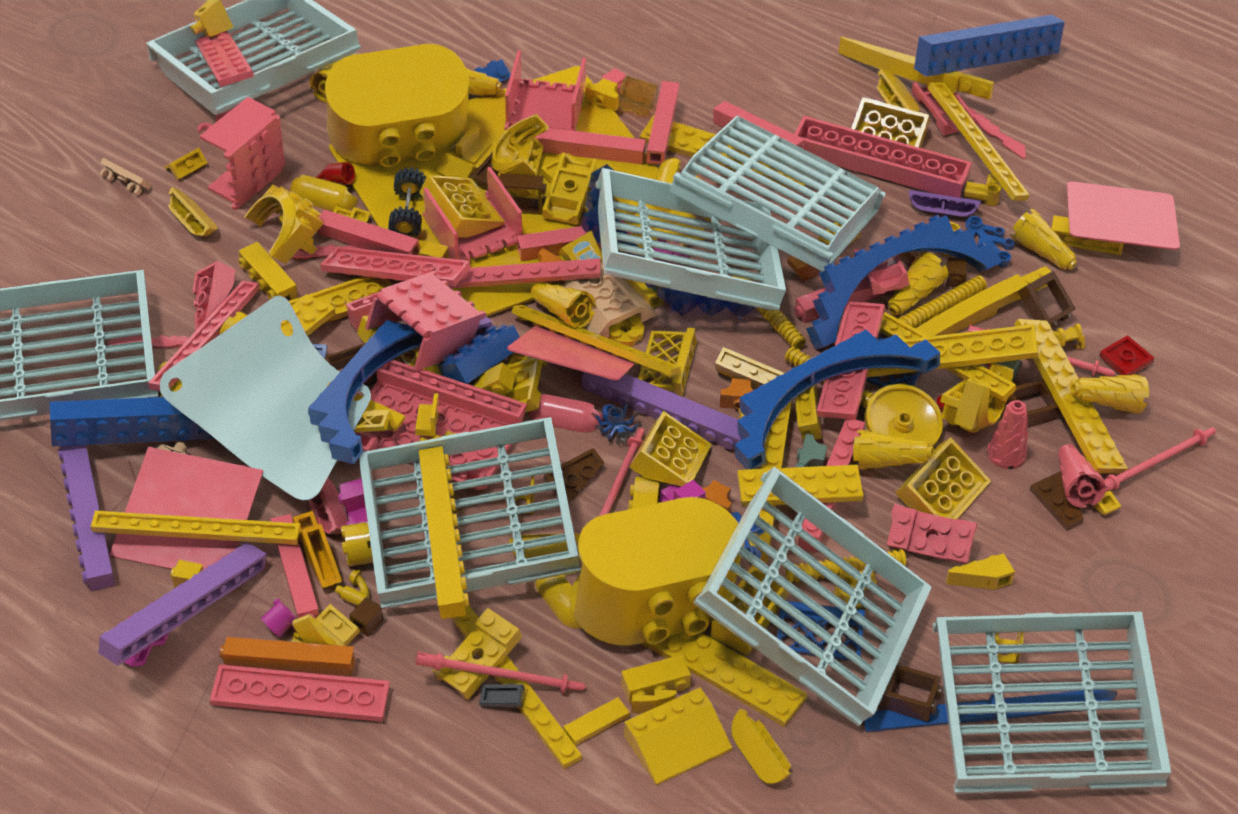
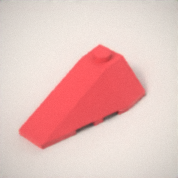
M216 261L195 273L193 293L196 294L194 306L197 307V311L194 314L195 331L226 299L235 283L236 270L220 261Z

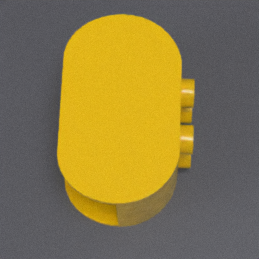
M421 44L347 56L339 60L331 68L326 78L325 94L328 137L334 149L351 162L361 165L381 164L384 167H392L400 163L401 160L415 158L418 161H428L434 158L435 155L442 154L455 147L465 134L468 116L469 76L462 60L453 51L444 46Z
M698 497L674 499L605 514L592 519L585 525L579 537L578 551L582 568L581 574L574 581L570 593V607L574 618L593 637L615 645H634L642 642L658 644L668 636L680 634L683 631L688 635H696L703 632L707 627L712 626L714 618L695 605L694 602L697 596L702 593L737 528L738 522L720 505ZM737 554L734 562L740 566L742 556ZM729 569L725 577L735 584L737 574ZM722 585L717 591L727 601L732 595Z

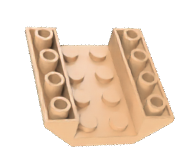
M601 263V278L566 280L562 285L566 288L571 287L587 291L594 296L596 307L593 306L592 311L595 314L590 323L584 326L583 329L607 338L609 337V326L633 315L639 316L641 322L657 316L656 311L626 279L605 274L603 263Z

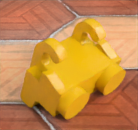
M1074 324V327H1069L1067 330L1058 328L1057 332L1053 331L1061 346H1065V342L1076 340L1078 344L1075 345V348L1085 349V336L1082 334L1080 324Z

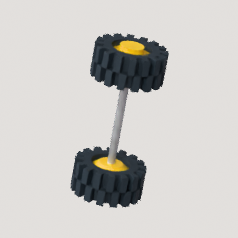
M410 167V170L404 168V171L400 169L399 173H396L393 189L396 195L399 194V198L405 197L406 206L405 209H402V206L398 210L396 208L393 209L389 215L388 230L413 238L417 237L421 232L422 216L419 214V211L416 210L414 212L412 207L409 210L410 201H414V198L416 200H419L420 197L422 198L419 192L427 178L422 171L419 173V169L414 171L412 167Z

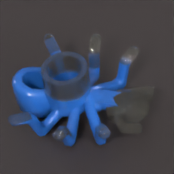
M629 401L625 402L623 410L613 404L604 405L602 416L605 422L601 421L599 415L591 413L599 422V425H596L595 428L599 429L601 434L613 428L610 434L607 433L605 435L609 441L612 439L615 431L618 432L615 439L618 445H620V442L625 443L626 438L635 437L632 433L635 432L637 427L642 426V423H636L633 428L626 426L633 423L639 412L634 413L629 421H623Z

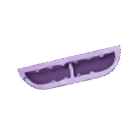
M909 190L911 203L922 211L964 217L973 214L981 202Z

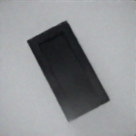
M482 684L479 705L481 707H523L525 686L523 684Z

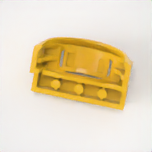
M537 114L512 125L496 142L492 155V167L499 172L498 177L500 173L537 174L544 146L535 137L548 131L549 128ZM510 188L514 194L521 198L532 194V190Z

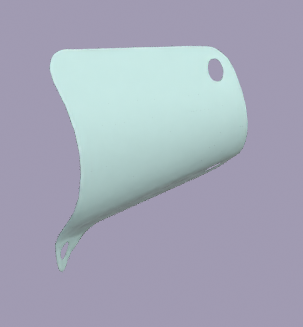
M282 296L273 297L215 339L175 364L163 374L160 380L162 396L170 404L197 423L248 466L264 470L263 477L297 499L308 500L315 497L320 492L337 461L332 459L329 443L321 441L318 430L319 426L310 423L308 408L319 397L320 393L326 389L328 382L330 383L335 379L339 371L332 367L315 349L292 306ZM283 320H288L292 324L293 334L289 337L284 335L281 330V322ZM178 378L182 381V388L173 392L169 389L168 384L171 379ZM364 384L358 390L364 394V397L361 400L352 401L349 410L348 421L353 431L371 399L370 390Z

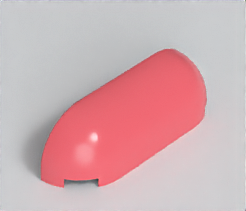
M541 394L538 409L528 412L532 420L551 417L553 427L583 433L595 431L600 427L598 420L593 416L599 415L601 421L604 422L602 413L594 409V405L591 403L547 394Z
M327 477L320 492L315 497L308 499L317 525L322 524L324 532L328 534L342 533L341 526L347 525L348 519L343 505L339 502L336 487Z

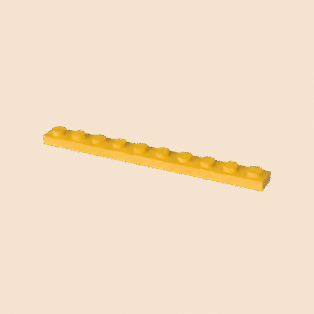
M930 82L928 89L933 97L939 102L940 106L982 159L1012 201H1027L1030 196L946 84L944 82Z
M525 305L513 306L511 313L517 315L520 320H530L535 326L549 328L550 332L563 333L566 338L578 339L582 344L593 345L598 350L611 352L612 355L617 357H624L630 362L644 365V369L650 371L657 370L662 376L671 377V375L680 373L681 366L589 330L571 327L558 318Z
M884 312L879 330L884 335L891 337L896 334L902 340L929 337ZM980 364L945 368L966 381L970 378L977 383L991 387L990 394L1003 402L1017 390L1016 384Z
M95 511L90 526L92 532L292 545H298L301 530L300 523Z
M470 605L465 606L467 615L451 618L465 638L476 628L474 623L479 618ZM483 652L477 653L480 658L484 655ZM508 656L496 667L519 671ZM494 676L499 684H523L525 686L523 707L517 708L563 770L582 760L580 751L528 682Z

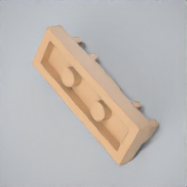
M105 158L100 162L106 167L101 170V176L105 178L109 173L107 179L113 181L116 173L119 175L117 178L125 183L130 181L127 186L129 191L132 192L136 187L134 193L138 196L142 193V187L149 190L152 186L143 178Z

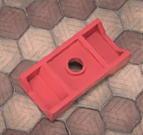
M913 82V96L919 104L924 103L935 117V125L943 136L959 132L957 126L949 118L935 97H933L928 86L920 87L917 82ZM957 92L952 93L975 122L976 116Z
M854 248L853 254L859 250L857 248ZM897 255L883 261L866 275L868 286L873 295L909 286L908 273Z
M896 505L887 546L966 565L970 561L971 546L978 525L975 522L957 518L955 520ZM930 531L938 532V538L935 541L927 539V534Z

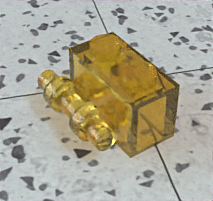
M625 75L620 87V98L623 100L619 99V107L626 111H634L638 115L649 116L650 109H653L659 95L658 85Z

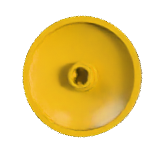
M894 384L883 387L871 397L866 407L865 424L869 432L897 436L903 439L926 441L925 443H930L931 446H934L943 429L942 414L936 402L924 391L910 385Z

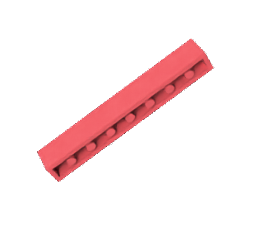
M845 419L827 466L853 464L855 436H861L857 432L858 430H864L865 422ZM837 502L823 504L834 511ZM804 519L802 528L821 542L825 533L807 519ZM798 537L797 546L801 549L817 553L818 550L801 537Z

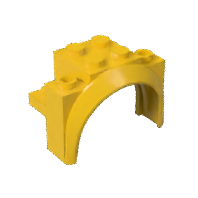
M272 184L267 192L244 215L245 219L261 227L274 212L281 214L279 219L283 223L282 228L269 254L284 264H287L299 248L312 255L317 250L311 237L323 225V221L319 217L320 213L312 207L313 203L307 198L303 200L295 191L290 192L282 186L279 188Z
M991 363L990 370L1012 382L1013 369L998 363ZM969 378L967 381L963 380L942 394L940 402L945 403L941 418L947 420V423L951 425H960V428L968 432H978L997 422L1005 408L1007 399L1004 402L990 394L991 387L977 383Z

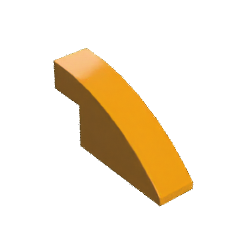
M313 511L294 516L292 519L293 523H300L301 527L299 535L300 544L321 588L341 583L342 579L322 524L317 525Z

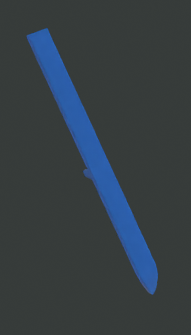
M1084 690L1004 698L1006 704L1086 702ZM1093 690L1096 701H1112L1118 694L1117 691ZM992 694L989 696V700L959 702L957 705L995 704V697ZM939 704L935 715L931 714L928 722L889 710L875 711L874 715L863 722L867 733L948 725L946 704ZM1078 711L1006 713V719ZM997 713L958 714L959 723L998 720Z

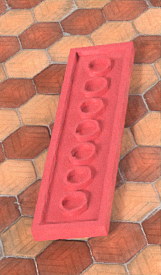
M228 31L211 37L203 35L195 40L198 50L220 87L254 77L251 67Z
M337 246L320 264L321 271L361 275L363 277H378L380 279H395L396 281H406L435 271L439 280H446L449 283L448 287L456 286L471 268L470 261L340 246Z
M848 301L835 346L865 329L877 339L885 312V304ZM869 369L847 372L826 379L817 407V415L819 417L856 420Z
M219 664L210 697V704L383 722L390 681Z

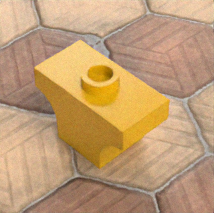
M604 78L596 84L588 83L585 87V100L616 111L619 108L618 83Z

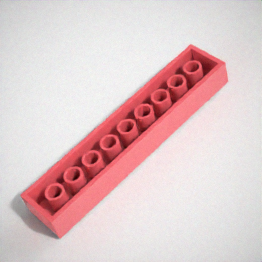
M803 116L794 135L804 139V150L836 166L934 194L960 198L969 179L972 162L811 117Z

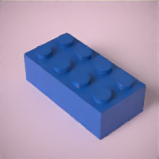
M514 325L490 326L485 330V334L475 336L471 339L472 342L470 344H464L457 348L458 352L445 356L442 359L443 362L437 365L442 375L467 384L512 354L513 352L509 351L507 347L520 338Z

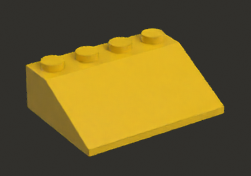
M862 97L852 129L920 148L930 120L927 114Z
M427 175L419 193L424 198V188L429 190L457 232L458 238H468L504 225L505 221L472 178Z
M663 411L651 426L629 467L644 478L683 486L694 480L712 444Z
M950 437L937 446L934 450V457L930 458L928 462L922 463L895 494L911 509L956 520L991 480Z
M701 687L624 721V737L656 786L732 751V746L713 705Z

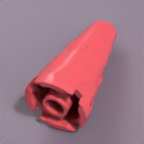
M1019 400L1012 401L1006 406L1003 418L999 422L997 430L994 432L987 448L989 460L994 465L1004 469H1008L1009 466H1014L1013 469L1020 467L1025 462L1027 456L1028 417L1026 405Z
M1073 444L1062 446L1059 449L1058 457L1066 498L1076 507L1086 508V504L1089 503L1092 506L1095 505L1105 495L1106 486L1104 479Z

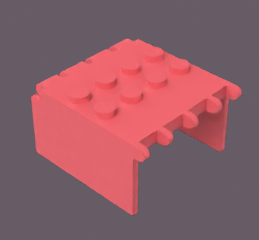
M518 50L505 94L506 122L504 130L509 129L512 125L523 119L537 114L549 128L576 131L585 95L586 58H582L576 85L570 84V87H567V84L553 82V85H550V82L536 80V83H533V80L521 79V50Z
M247 97L200 135V139L225 151L224 156L226 159H229V163L226 165L227 171L208 186V190L233 202L232 209L234 210L239 209L283 171L285 157L280 128L281 123L280 116L276 114L275 110Z
M491 167L487 168L488 191L485 192V197L505 223L502 226L468 238H458L457 232L429 190L424 188L425 212L422 213L423 217L440 244L448 246L450 259L470 261V256L475 259L487 255V250L489 253L504 249V244L507 248L516 245L517 236L522 235V211Z
M432 271L381 289L377 297L373 298L365 329L370 330L381 326L386 320L395 321L401 318L424 337L414 367L415 371H419L442 362L445 356L458 352L457 348L470 344L472 342L471 339L476 335L480 320L486 317V312H479L475 309V304L472 301H465L461 297L462 293L460 291L454 292L448 287L449 283L446 280H439L437 273Z

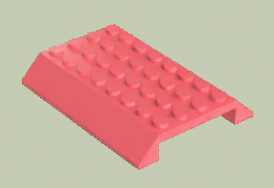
M391 360L377 370V382L370 391V400L405 415L406 419L396 432L385 430L354 433L361 436L363 452L418 442L421 437L427 440L432 439V436L415 435L419 404L433 405L434 393L439 395V415L436 434L440 437L445 436L447 430L458 434L522 423L527 404L423 369L415 371L413 366ZM512 444L505 445L506 454L509 451ZM497 447L450 455V466L498 457ZM500 465L451 474V481L460 482L495 475ZM488 485L472 487V489H486Z

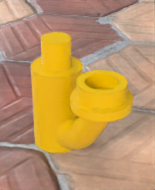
M359 570L351 572L349 581L354 586L358 584L360 591L349 586L342 587L340 585L335 589V593L339 594L342 600L358 606L364 598L370 599L369 588L362 578V572Z

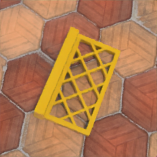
M687 328L686 332L651 331L645 353L651 355L652 352L658 350L660 354L655 357L660 359L665 357L668 362L681 366L680 373L671 375V377L660 376L656 378L654 374L659 371H649L644 369V365H642L638 379L644 381L650 377L653 380L650 384L667 391H674L675 394L683 396L697 344L695 328ZM655 338H664V340L659 343H656L654 341ZM675 339H683L677 344L673 342ZM669 343L672 347L664 351L661 347ZM674 351H677L679 353L677 356L673 358L669 356V354H671ZM668 378L671 380V384L661 383Z

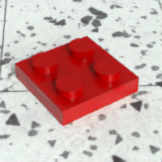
M1128 335L1104 348L1099 354L1105 362L1121 375H1133L1154 361V357Z

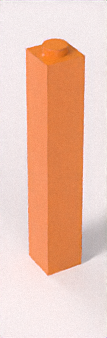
M226 637L225 644L220 647V658H223L224 665L352 677L355 662L354 647Z

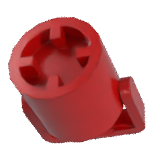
M350 162L330 163L326 165L316 178L340 185H350L355 180V169Z

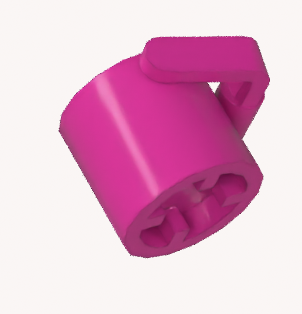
M280 599L274 600V606L261 617V620L279 638L289 628L297 633L292 623L293 620L298 618Z

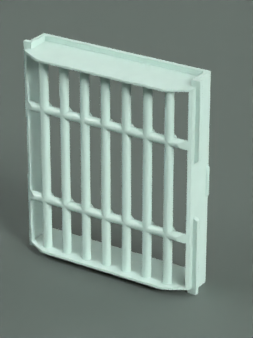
M245 0L226 8L225 10L234 26L232 29L227 30L229 33L249 24L254 25L250 29L231 36L234 42L262 31L258 35L237 43L236 45L239 50L268 37L271 38L241 51L244 57L279 43L275 47L247 58L246 61L249 65L287 49L288 51L252 66L251 69L254 77L222 86V88L217 82L211 85L208 84L216 80L213 74L201 78V76L211 72L208 66L195 72L192 71L207 64L195 42L200 36H203V33L201 31L194 35L190 29V26L194 23L146 43L150 55L149 60L152 62L156 61L166 77L215 115L236 107L247 97L251 99L259 97L350 56L361 49L356 29L313 0ZM286 8L289 10V12L266 22H259V20ZM294 17V19H292V20H290V21H288V22H285V23H283V24H281V25H278V26H276V27H274V28H269V27L274 26V25H276V24H278V23H280V22H283V21H285V20H287V19H290V18ZM300 23L302 24V25H300V26H298V27H296V28H293V29H291V30H289V31H287V32H284V33H282V34H277V33L282 32V31H284V30H286V29H288V28H291V27H293V26H295V25H298V24H300ZM308 29L311 30L293 39L285 40ZM316 35L319 36V37H317V38H315V39H313V40H310V41H308V42H306V43H304V44H301V45H299V46H294V45H296V44H298V43H301V42H303V41H305V40H307V39H310V38H312V37H314V36H316ZM189 50L193 52L192 54L187 55L181 59L177 60L175 58V56H178ZM201 58L200 60H198V61H196V62H194V63H191V64H189V65H187V66L184 65V64L189 63V62H191V61H193V60H195V59Z
M739 116L732 119L690 159L681 174L678 172L674 174L669 191L820 271L825 270L824 266L833 263L876 215L886 195L885 192L881 191V188ZM730 145L751 157L748 158L727 146ZM723 152L724 154H726V155H728V156H730V157H732V158H734V159H736V160H738V161H740V162H742V163H744V164L741 165V164H739V163H737V162H735V161H733V160H731V159H729V158H727V157H725V156H723V155H721V154H719V153ZM715 159V160H717V161H719V162H721V163H723V164H725V165L731 167L732 169L736 170V172H733V171H731V170H729V169H727V168H725V167H723V166H721V165L715 163V162L712 161V160ZM761 161V162H763V163H765V164H767V165H769V166L775 168L776 170H778V171H780V172H782V173H784V174H786V175H788V176H790V177H792V178H794V179H796V180H798V181H800V182H802V183H804V184L810 186L811 188L817 190L818 192L816 193V192H814V191H812V190H810V189H808V188L802 186L801 184H799V183H797V182H795V181H793V180H791V179H789V178H787V177H785V176H783V175H781V174H779V173H777V172H775V171H773V170L767 168L766 166H764V165H762V164H760V163H758V162ZM707 166V167H709V168H711V169H713V170H715V171H717V172H719V173H721V174H723V175L729 177V179L727 180V179H725V178H723V177H721V176H719V175H717V174H715V173H713V172L707 170L705 167ZM753 168H754V169H756L757 171H759V172H761V173H763V174H765V175H767V176H769V177H771V178H773V179H775V180H777V181H779V182H781V183H783V184L789 186L790 188H792V189H794V190H796V191H798V192H800V193H802V194H804V195L810 197L811 199L808 200L807 198H805V197H803V196H801V195H799V194H797V193H795V192H793V191H791V190H789V189H787V188H785V187H783V186H781V185L775 183L774 181H772V180H770V179H768V178H766V177H764V176H762V175H760V174H758V173H756V172H754V171H752V170H750V169H753ZM699 173L719 183L721 186L718 189L695 176ZM743 176H748L804 206L801 207L773 193L772 191L744 178ZM735 183H740L756 191L757 193L785 206L786 208L796 212L797 214L794 215L789 211L763 199L762 197L736 185ZM732 190L790 221L788 224H785L726 193V191ZM824 196H829L856 211L853 212ZM816 203H821V204H823V205H825V206H827V207H829V208H831V209H833V210H835V211H837V212H839V213H841V214H843V215L849 217V219L847 220V219H845V218L839 216L838 214H836V213H834V212H832V211H830V210H828V209H826V208H824V207H822V206H820V205H818V204H816ZM813 210H814V211H816V212L822 214L823 216H825V217H827V218H829V219H831V220H833V221H835V222H837V223H839V224H841V225H843V226H842V227H839V226L833 224L832 222H830V221H828V220H826V219H824V218H822V217H820V216H818V215H816V214H814V213H812V212H810V211H813ZM802 218H808L836 234L833 235ZM801 226L825 238L830 243L826 245L794 227Z
M602 168L596 182V188L600 189L598 215L605 274L767 310L780 309V303L786 288L778 248L741 229L721 225L718 220H725L669 192L671 183ZM612 196L636 201L638 206L613 201ZM739 199L771 216L769 209L755 202ZM646 204L711 218V223L648 209ZM613 208L639 214L640 217L621 212H616L613 210ZM647 216L713 230V233L652 220ZM615 219L641 224V227L616 222ZM650 227L713 240L714 243L656 231ZM616 229L640 234L642 237L616 232ZM722 233L753 239V241L724 236ZM650 237L716 251V254L655 241ZM617 240L643 245V248L617 243ZM723 243L753 249L754 252L725 246ZM651 247L716 261L718 264L654 251ZM618 250H619V251H623V252H628V253L637 254V255H642V256H645V258L639 257V256L630 255V254L620 253V252H618ZM724 253L754 259L756 263L728 257ZM652 258L660 259V260H665V261H669V262H674V263H678V264H683V265H688V266H692V267H697V268H701V269H706V270H710V271H715V272H719L720 274L712 273V272H707V271H703V270H698V269H694V268H689V267H684V266H680V265H675V264H671V263H666V262H662V261H657V260H654V259H652ZM726 264L757 270L758 273L731 268ZM727 274L733 275V276L742 277V278H747V279L756 280V281H759L760 283H758V282H753V281H749V280H744V279H739V278H735V277H730V276H728Z
M144 270L0 289V311L12 310L11 318L0 319V327L13 325L12 331L0 333V340L14 339L12 345L0 346V354L14 352L15 355L13 359L0 360V368L15 366L14 373L0 375V382L16 380L15 387L0 389V397L17 395L15 398L0 400V421L50 414L49 402L158 397V391L149 389L148 384L155 376ZM133 293H138L139 296L137 301L101 305L100 298ZM93 299L92 307L25 316L20 315L21 308ZM140 308V314L103 319L101 314ZM94 314V319L90 321L21 329V324ZM141 321L142 325L139 328L103 332V326ZM95 328V333L29 343H22L21 337ZM143 335V341L109 346L104 345V340ZM96 341L95 348L29 357L22 356V351ZM144 349L145 354L110 360L105 359V354ZM93 355L98 357V360L95 362L23 371V365ZM146 363V369L107 374L106 370L108 367ZM99 369L97 376L24 385V379ZM147 376V379L108 384V382L110 381H118ZM100 383V386L25 396V393Z
M551 417L371 450L360 455L359 461L374 571L382 609L437 599L419 450L443 446L444 454H448V456L497 447L498 457L446 467L447 469L450 468L451 474L496 465L501 467V474L452 483L454 491L499 482L504 484V491L455 500L456 508L502 499L507 501V508L457 517L458 526L509 516L511 523L510 526L460 535V542H457V544L506 534H512L514 540L511 544L463 552V557L459 558V561L513 551L516 552L517 557L516 561L465 570L461 577L466 578L467 590H463V592L507 584L514 585L581 572ZM547 438L548 448L512 455L506 454L505 445ZM550 456L551 465L514 472L509 471L508 463ZM414 463V473L373 480L372 470ZM553 472L554 482L517 489L512 488L511 480ZM411 481L417 482L416 490L376 497L375 488ZM557 490L558 499L521 506L515 505L514 497ZM419 498V507L384 514L378 513L377 505ZM560 507L561 516L521 524L518 521L517 514ZM422 515V524L381 532L380 522ZM563 524L565 532L564 534L523 541L521 538L522 531ZM424 532V542L383 549L382 540ZM567 542L568 551L525 558L524 549ZM427 550L428 558L426 560L386 567L385 557ZM430 568L431 575L428 578L388 585L387 575Z
M773 467L762 475L760 480L764 483L749 503L702 593L697 596L694 604L859 726L862 721L874 715L932 586L776 467ZM770 492L798 512L794 522L766 501ZM761 508L789 528L786 536L758 516ZM804 519H807L865 563L866 567L863 573H860L802 528ZM753 524H756L782 544L778 552L750 531ZM796 534L858 581L855 589L794 543ZM745 539H748L774 559L770 567L742 547ZM788 550L850 595L851 598L848 604L789 561L786 557ZM737 554L766 575L763 582H760L734 562ZM780 565L843 611L840 620L782 577L778 571ZM729 569L758 590L754 598L725 577ZM873 570L907 595L902 603L871 581L870 576ZM772 581H775L836 627L833 635L829 634L773 592L770 587ZM721 585L750 606L746 614L717 593ZM865 587L896 610L893 618L863 595ZM765 596L826 641L828 645L825 652L764 607L762 603ZM858 602L889 625L886 633L856 611L855 607ZM756 612L821 659L817 668L756 623L754 620ZM850 617L882 641L879 648H876L849 627ZM843 633L874 656L871 665L841 643L840 638ZM835 649L867 672L864 681L833 658ZM827 665L859 688L856 697L826 675Z
M1142 612L1032 613L1025 615L936 618L935 623H933V632L938 633L939 656L956 777L953 785L954 794L1027 792L1032 789L1088 787L1089 789H1122L1167 786L1166 781L1171 774ZM1127 629V641L1086 642L1083 635V630ZM1074 631L1076 643L997 645L994 633ZM986 633L987 645L949 646L948 634ZM1127 650L1129 661L1090 662L1087 659L1086 651ZM1077 651L1079 662L998 663L997 654ZM988 654L990 665L952 666L951 655ZM1131 669L1133 680L1092 681L1089 670ZM1081 671L1082 682L1003 684L1000 673ZM991 673L993 684L954 685L953 674ZM1134 689L1136 700L1096 701L1093 690ZM1084 690L1086 702L1006 704L1003 693ZM994 693L995 704L957 705L956 694ZM1138 709L1140 720L1099 721L1096 710ZM1087 710L1089 722L1009 724L1006 719V713ZM997 713L998 724L960 726L958 714ZM1142 729L1143 740L1103 742L1099 730ZM1091 730L1092 742L1011 744L1009 740V733ZM1000 733L1001 745H962L961 734ZM1145 749L1147 761L1106 762L1103 750ZM1094 751L1096 762L1015 765L1012 761L1011 753ZM1003 754L1004 765L965 766L964 755Z

